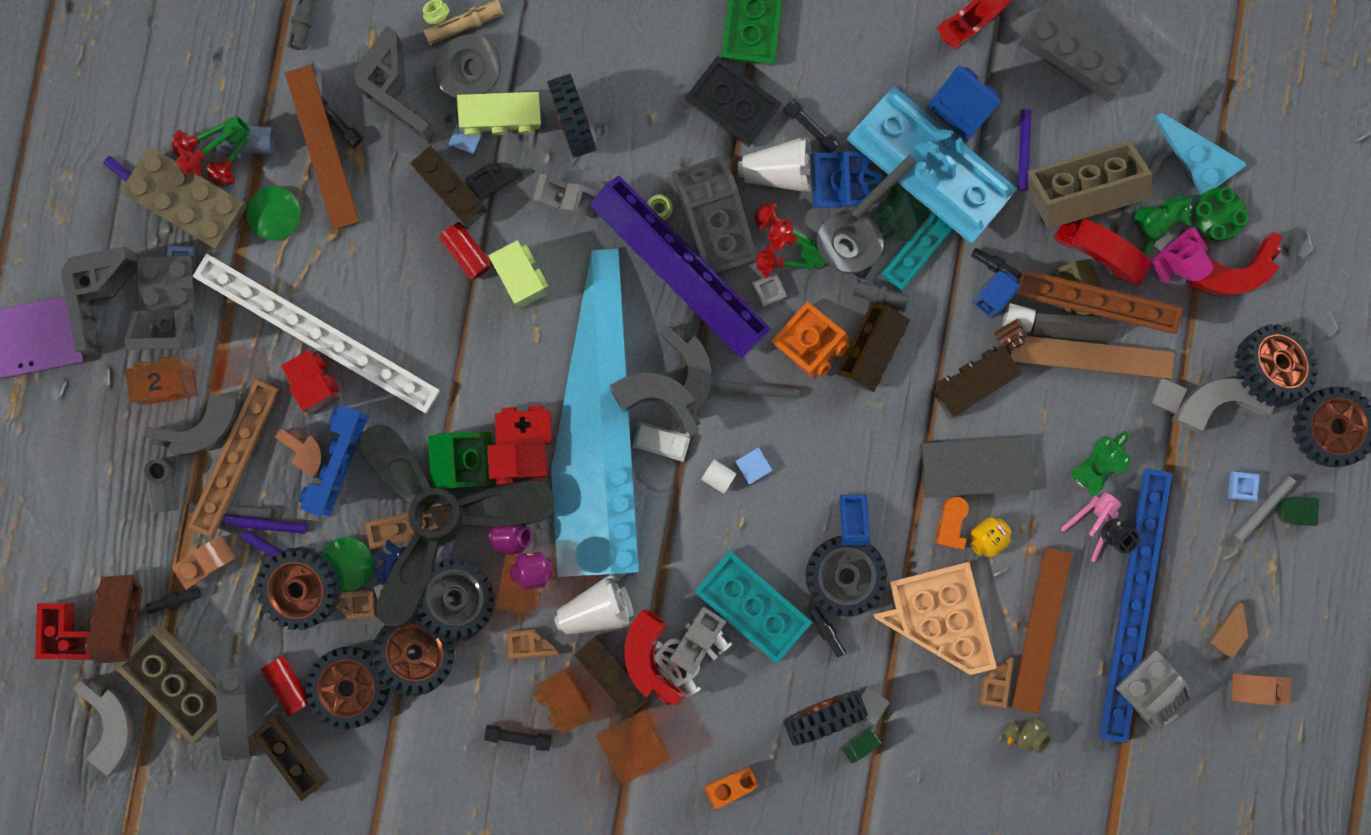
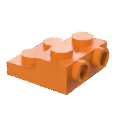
M806 302L771 342L789 357L796 366L815 380L818 376L824 377L830 371V362L836 356L842 357L848 351L850 338L844 330L809 302Z

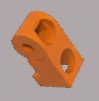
M951 497L944 502L934 544L965 549L966 539L959 536L962 521L969 512V506L963 498Z
M746 766L714 781H709L703 784L712 808L717 810L757 789L759 784L751 766Z

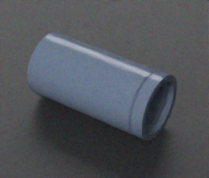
M248 126L251 134L247 137L250 141L242 147L239 153L273 154L275 149L274 128ZM223 130L215 133V139L222 135L221 132ZM225 140L216 146V150L218 153H231L237 143L231 145Z

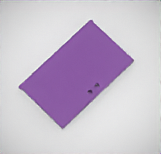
M65 296L0 309V379L85 363L84 354L75 351Z

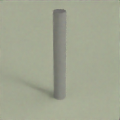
M1288 476L1237 531L1234 537L1243 543L1297 482Z

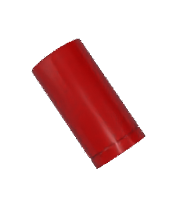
M461 222L451 225L440 234L439 239L471 281L481 277L493 266Z
M284 655L260 669L288 717L309 705L307 701L309 697Z

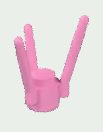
M1105 492L1100 498L1094 496L1087 506L1061 527V531L1065 532L1091 509L1095 508L1093 512L1099 518L1089 532L1090 536H1094L1103 521L1117 518L1119 515L1117 511L1122 504L1115 497ZM1101 536L1091 558L1092 562H1096L1105 543Z

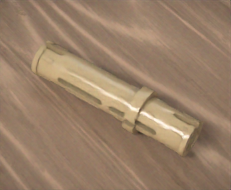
M494 0L477 8L475 6L471 7L470 11L423 31L429 45L432 46L476 26L477 28L483 27L482 24L504 16L499 1Z

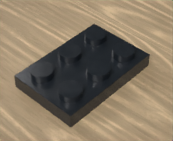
M716 56L685 97L686 102L748 148L754 143L782 105L781 102L719 56Z

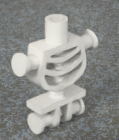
M687 623L685 625L687 629H689L691 626L690 623ZM720 631L714 641V644L720 650L719 654H722L732 645L731 642L728 643L722 637V631ZM672 638L667 640L664 645L658 641L655 649V661L659 665L658 669L662 675L668 680L671 679L677 687L683 684L687 691L686 697L701 690L700 687H696L692 680L699 673L700 665L693 675L686 671L687 676L682 678L680 666L670 661V657L662 654L664 651L673 654L675 649L669 647V645L679 644L681 640ZM709 648L707 653L715 660L717 655Z

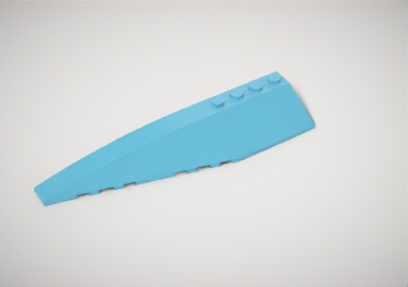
M619 248L591 251L552 460L551 477L554 497L553 509L558 577L639 572L629 410L622 412L609 390L611 384L627 377Z

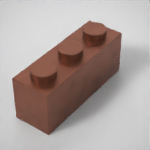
M133 575L101 577L99 588L96 590L95 610L91 614V630L85 643L86 651L97 663L128 662L130 660L143 587Z

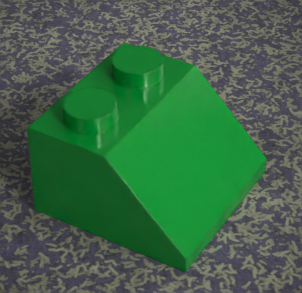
M491 432L428 435L431 489L439 488L444 490L494 486V480L489 479L487 445H492Z

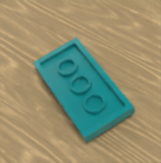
M730 550L694 591L776 664L813 623Z

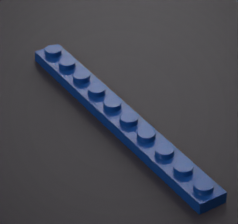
M1147 468L1143 469L1133 527L1138 531L1140 541L1136 549L1129 553L1098 736L1101 739L1128 743L1134 707L1115 687L1142 660L1173 473Z

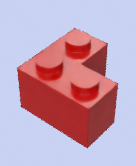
M307 350L281 365V368L292 385L289 389L301 410L313 415L341 399L337 393L341 389L334 377L326 374L324 368L327 367V364L321 354H315L311 350Z
M547 444L487 445L489 479L496 480L497 484H513L515 479L526 478V482H543L542 477H549Z
M37 603L35 659H93L86 651L85 646L90 630H74L75 603Z

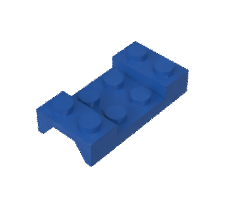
M339 405L338 410L334 409L329 419V424L332 425L330 431L338 433L340 436L338 439L335 438L329 450V454L332 455L328 465L325 464L320 472L319 480H322V483H309L308 487L304 486L299 496V502L302 503L300 509L318 516H331L369 415Z

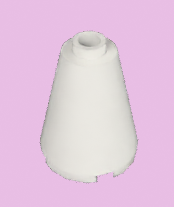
M808 137L798 138L744 155L743 160L738 162L739 177H744L745 183L802 192L811 191L812 177L809 154L812 153Z
M615 574L608 575L557 610V615L554 617L558 630L569 635L631 626L634 621H629V617L634 616L633 609L625 587L619 588L616 583L620 581V578Z

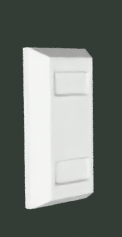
M639 421L632 447L684 462L690 438L688 439L686 434Z

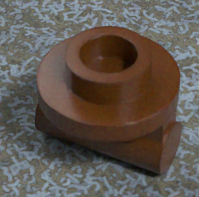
M1018 318L994 332L1002 347H1009L1010 350H1015L1025 344L1024 338L1027 337L1023 324Z

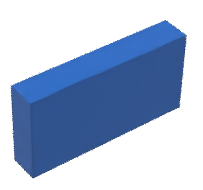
M839 495L842 545H870L867 495Z

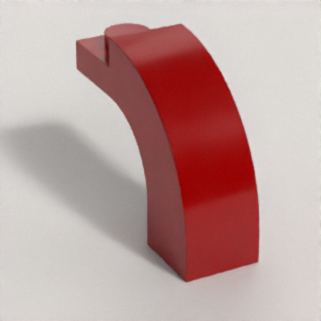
M973 0L957 14L943 21L936 29L940 33L941 39L947 45H950L953 49H959L992 23L1015 0Z
M1085 218L1083 221L1077 220L1061 225L1054 236L1057 243L1091 256L1106 266L1116 278L1138 287L1152 265L1151 261L1127 240Z
M1275 232L1266 235L1251 263L1243 269H1231L1209 258L1213 264L1212 272L1204 279L1192 281L1190 286L1206 294L1218 297L1237 296L1260 287L1279 268V265L1270 260H1275L1280 253L1282 246L1279 244L1283 237Z
M649 609L641 610L632 623L625 642V663L629 676L636 688L645 697L653 695L656 691L658 692L657 697L663 703L669 706L671 704L674 706L678 705L687 694L662 675L655 661L657 643L669 625Z

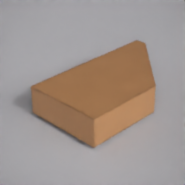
M375 590L341 592L336 608L346 618L363 619L377 617Z
M1237 602L1208 641V643L1230 659L1234 658L1248 639L1242 603Z
M535 629L506 632L508 659L560 655L559 650Z
M1008 657L997 665L996 669H992L982 676L978 704L1007 709L1014 658Z

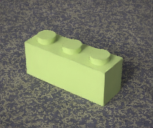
M539 92L457 95L459 133L465 132V136H479L481 131H492V135H506L508 131L519 130V134L535 133V130L540 129L541 125Z

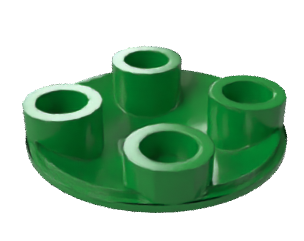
M267 187L258 191L251 198L247 207L249 226L258 236L267 240L280 241L286 239L295 231L301 218V206L296 197L288 190L280 187Z
M1229 187L1212 188L1204 192L1195 204V224L1198 230L1208 239L1214 241L1232 239L1240 233L1248 222L1249 216L1243 200Z
M343 537L330 542L322 551L325 554L324 558L326 560L330 558L333 562L331 566L333 569L337 568L339 572L336 576L341 578V585L339 586V589H342L341 592L355 591L369 582L373 572L374 561L365 543L355 538Z

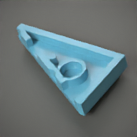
M1160 113L1153 116L1201 195L1212 188H1216L1247 166L1244 161L1167 115Z

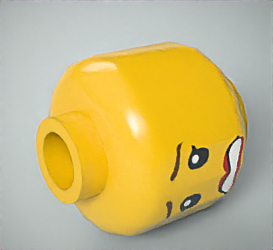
M988 517L972 529L970 534L972 542L970 545L979 556L985 555L989 558H994L1010 545L1012 532L1002 519Z

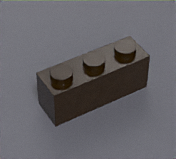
M431 145L410 163L414 170L467 228L488 211L485 205Z
M872 301L836 374L859 388L875 392L901 338L905 334L910 319L888 305Z
M995 346L981 354L982 361L975 365L970 361L958 369L961 374L951 379L948 375L936 383L938 389L932 393L949 419L959 415L1022 374L1005 347L999 350Z
M597 635L575 653L574 656L628 718L650 699V696L645 697L636 688L628 671Z
M281 715L272 718L251 734L301 801L329 781L328 777Z

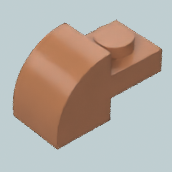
M281 428L275 438L296 452L291 463L312 478H318L326 463V453L322 443L312 435H309L306 441L303 442L304 436L295 429L291 428L288 431Z
M218 537L192 551V554L173 565L172 569L184 588L189 590L210 575L216 574L233 563L237 558L224 538Z
M1233 673L1231 700L1265 705H1290L1292 678Z

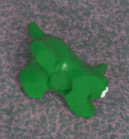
M1177 194L1167 198L1160 208L1143 206L1135 212L1134 222L1138 225L1141 235L1146 240L1141 249V252L1146 257H1148L1156 241L1165 236L1176 223L1192 226L1190 220L1192 209L1190 205L1192 202L1191 197L1182 198L1181 194Z
M1127 431L1120 433L1114 440L1108 436L1099 439L1093 446L1091 456L1072 470L1071 477L1077 479L1081 487H1089L1088 493L1091 496H1095L1101 491L1111 474L1115 472L1118 474L1123 473L1130 466L1131 457L1122 448L1129 435Z

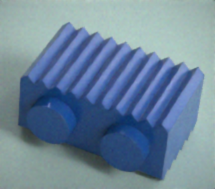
M1002 271L997 272L986 282V285L982 287L972 300L973 304L990 318L995 317L1020 289V286L1017 284V278L1008 271H1004V273Z

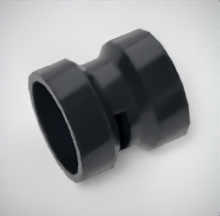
M1118 518L1107 521L1101 531L1103 541L1113 546L1122 554L1131 553L1136 549L1140 541L1138 531L1131 526H1127L1126 523Z

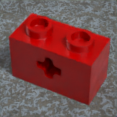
M544 405L528 406V411L518 412L517 407L501 408V413H495L496 445L553 444L551 411L545 410ZM522 419L531 424V427L526 428V433L517 428V424H521Z

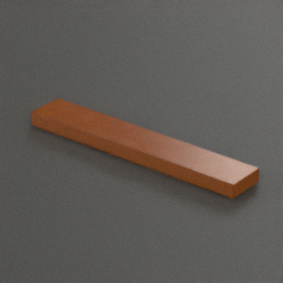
M311 65L284 72L332 228L335 230L359 223V217Z
M1021 269L1022 275L1017 282L1020 289L1016 292L1015 296L1177 335L1183 307Z
M1050 548L1043 549L1011 708L1039 714L1072 553Z

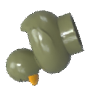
M1028 718V723L1023 729L1017 723H1009L1005 726L1004 736L1008 740L1007 744L1011 745L1017 741L1019 748L1026 752L1035 750L1038 753H1042L1051 741V734L1046 732L1045 724L1038 718Z

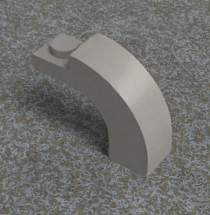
M1235 378L1221 379L1199 386L1190 392L1182 400L1177 414L1173 416L1172 422L1197 433L1204 430L1211 413L1222 403L1237 404L1260 416L1271 415L1275 405L1267 406L1266 401L1260 403L1256 400L1257 394L1254 396L1248 394L1251 388L1249 386L1244 388L1241 384L1245 380Z
M83 679L76 684L73 690L97 709L103 721L102 738L86 759L103 774L110 776L121 767L133 746L135 737L133 712L127 699L116 687L104 692V686L97 680Z

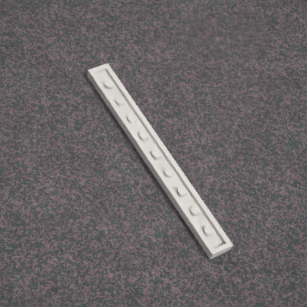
M207 253L192 276L426 414L440 393L439 389Z

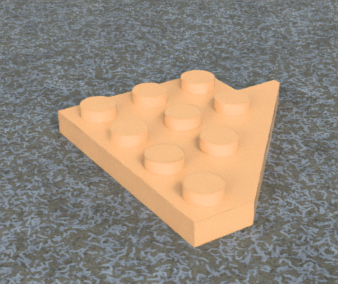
M969 562L889 582L895 609L873 614L875 619L969 675L997 668Z

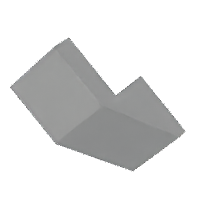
M540 174L533 200L557 210L593 218L595 210L590 206V203L599 192L581 184L565 183L549 175Z
M702 607L670 658V661L693 675L726 621L705 607Z

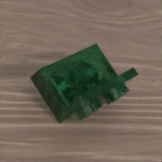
M896 182L890 188V193L884 203L878 207L873 221L877 225L886 226L902 241L909 242L929 208Z

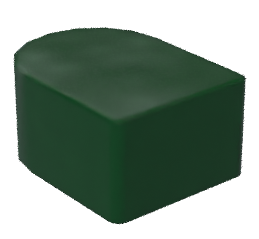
M1307 497L1284 498L1277 505V516L1285 524L1317 526L1319 499Z
M869 726L843 745L841 750L850 763L853 764L880 746L882 742L871 726Z

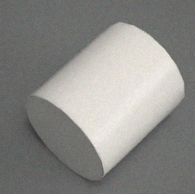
M1008 303L1002 325L1006 326L1018 318L1022 322L1024 330L1030 333L1036 310Z
M714 459L701 480L724 494L735 478L736 473Z

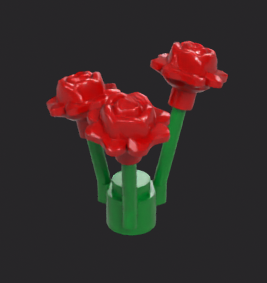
M238 116L230 117L224 123L199 135L194 134L190 137L179 129L173 134L174 140L171 142L173 152L179 156L176 159V163H179L178 167L186 175L196 174L201 176V170L199 169L200 161L206 158L205 155L225 140L231 145L237 143L228 158L225 157L221 163L209 161L206 163V169L209 171L208 178L217 186L227 183L234 184L235 176L230 169L234 164L233 160L242 147L250 141L247 136L251 134L248 125ZM223 130L221 136L202 150L198 149L195 151V146L199 145L201 140Z
M772 202L770 206L763 204L757 209L754 215V220L758 223L757 229L763 230L771 225L768 239L772 244V248L771 245H767L766 250L759 251L756 258V268L762 271L765 278H768L775 268H783V266L805 268L812 271L814 266L822 268L825 265L826 261L820 254L816 241L793 229L789 219L784 221L776 216L775 207L777 204L775 202ZM786 244L791 246L797 245L803 248L801 258L805 259V261L784 260L783 257H776L773 250H783Z

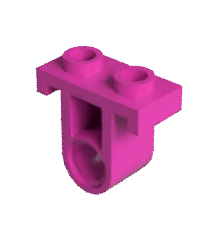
M1192 227L1150 260L1161 281L1169 283L1171 281L1170 277L1174 274L1190 281H1199L1207 277L1213 270V264L1205 253L1208 251V248L1198 231Z

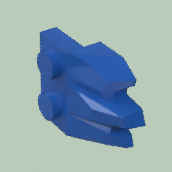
M861 151L810 154L813 208L857 206L872 192L869 190L868 185L881 183L883 174L868 169V164L873 161Z

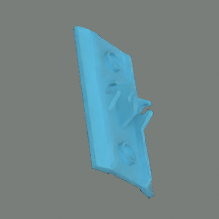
M894 86L846 140L888 175L911 154L917 160V163L897 182L972 244L1016 192L1017 188L963 143L962 138L959 137L957 139L953 135L954 132L952 130L944 128Z

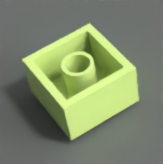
M517 240L488 255L518 310L547 296L544 288L548 287V284L540 269L538 268L534 271L531 266L536 262L526 244L521 247Z

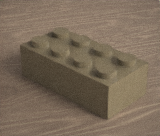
M1130 140L1029 170V196L1047 228L1050 229L1151 199L1152 173Z
M148 146L120 192L221 252L245 214L248 205L196 174L186 175L178 167L179 163Z
M162 625L153 626L132 647L128 662H118L114 666L191 744L201 741L218 723L216 678Z

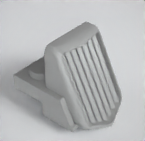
M1153 650L1115 687L1150 727L1154 724L1158 727H1163L1179 718L1191 697L1187 681L1157 650Z

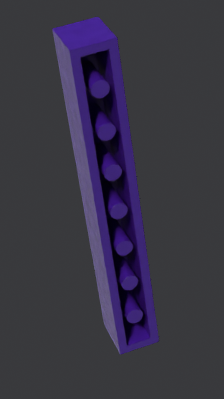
M620 175L604 185L590 203V206L672 288L674 293L679 295L692 311L742 359L767 335L771 328Z

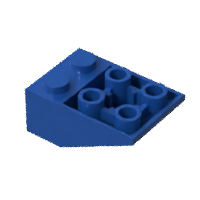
M959 64L932 98L927 108L968 142L987 121L1001 100L997 98L999 95L989 85L984 86L977 80L978 76L968 67L963 68Z

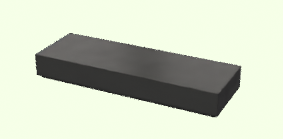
M1036 313L1031 333L1032 337L1113 341L1118 327V320L1101 316Z

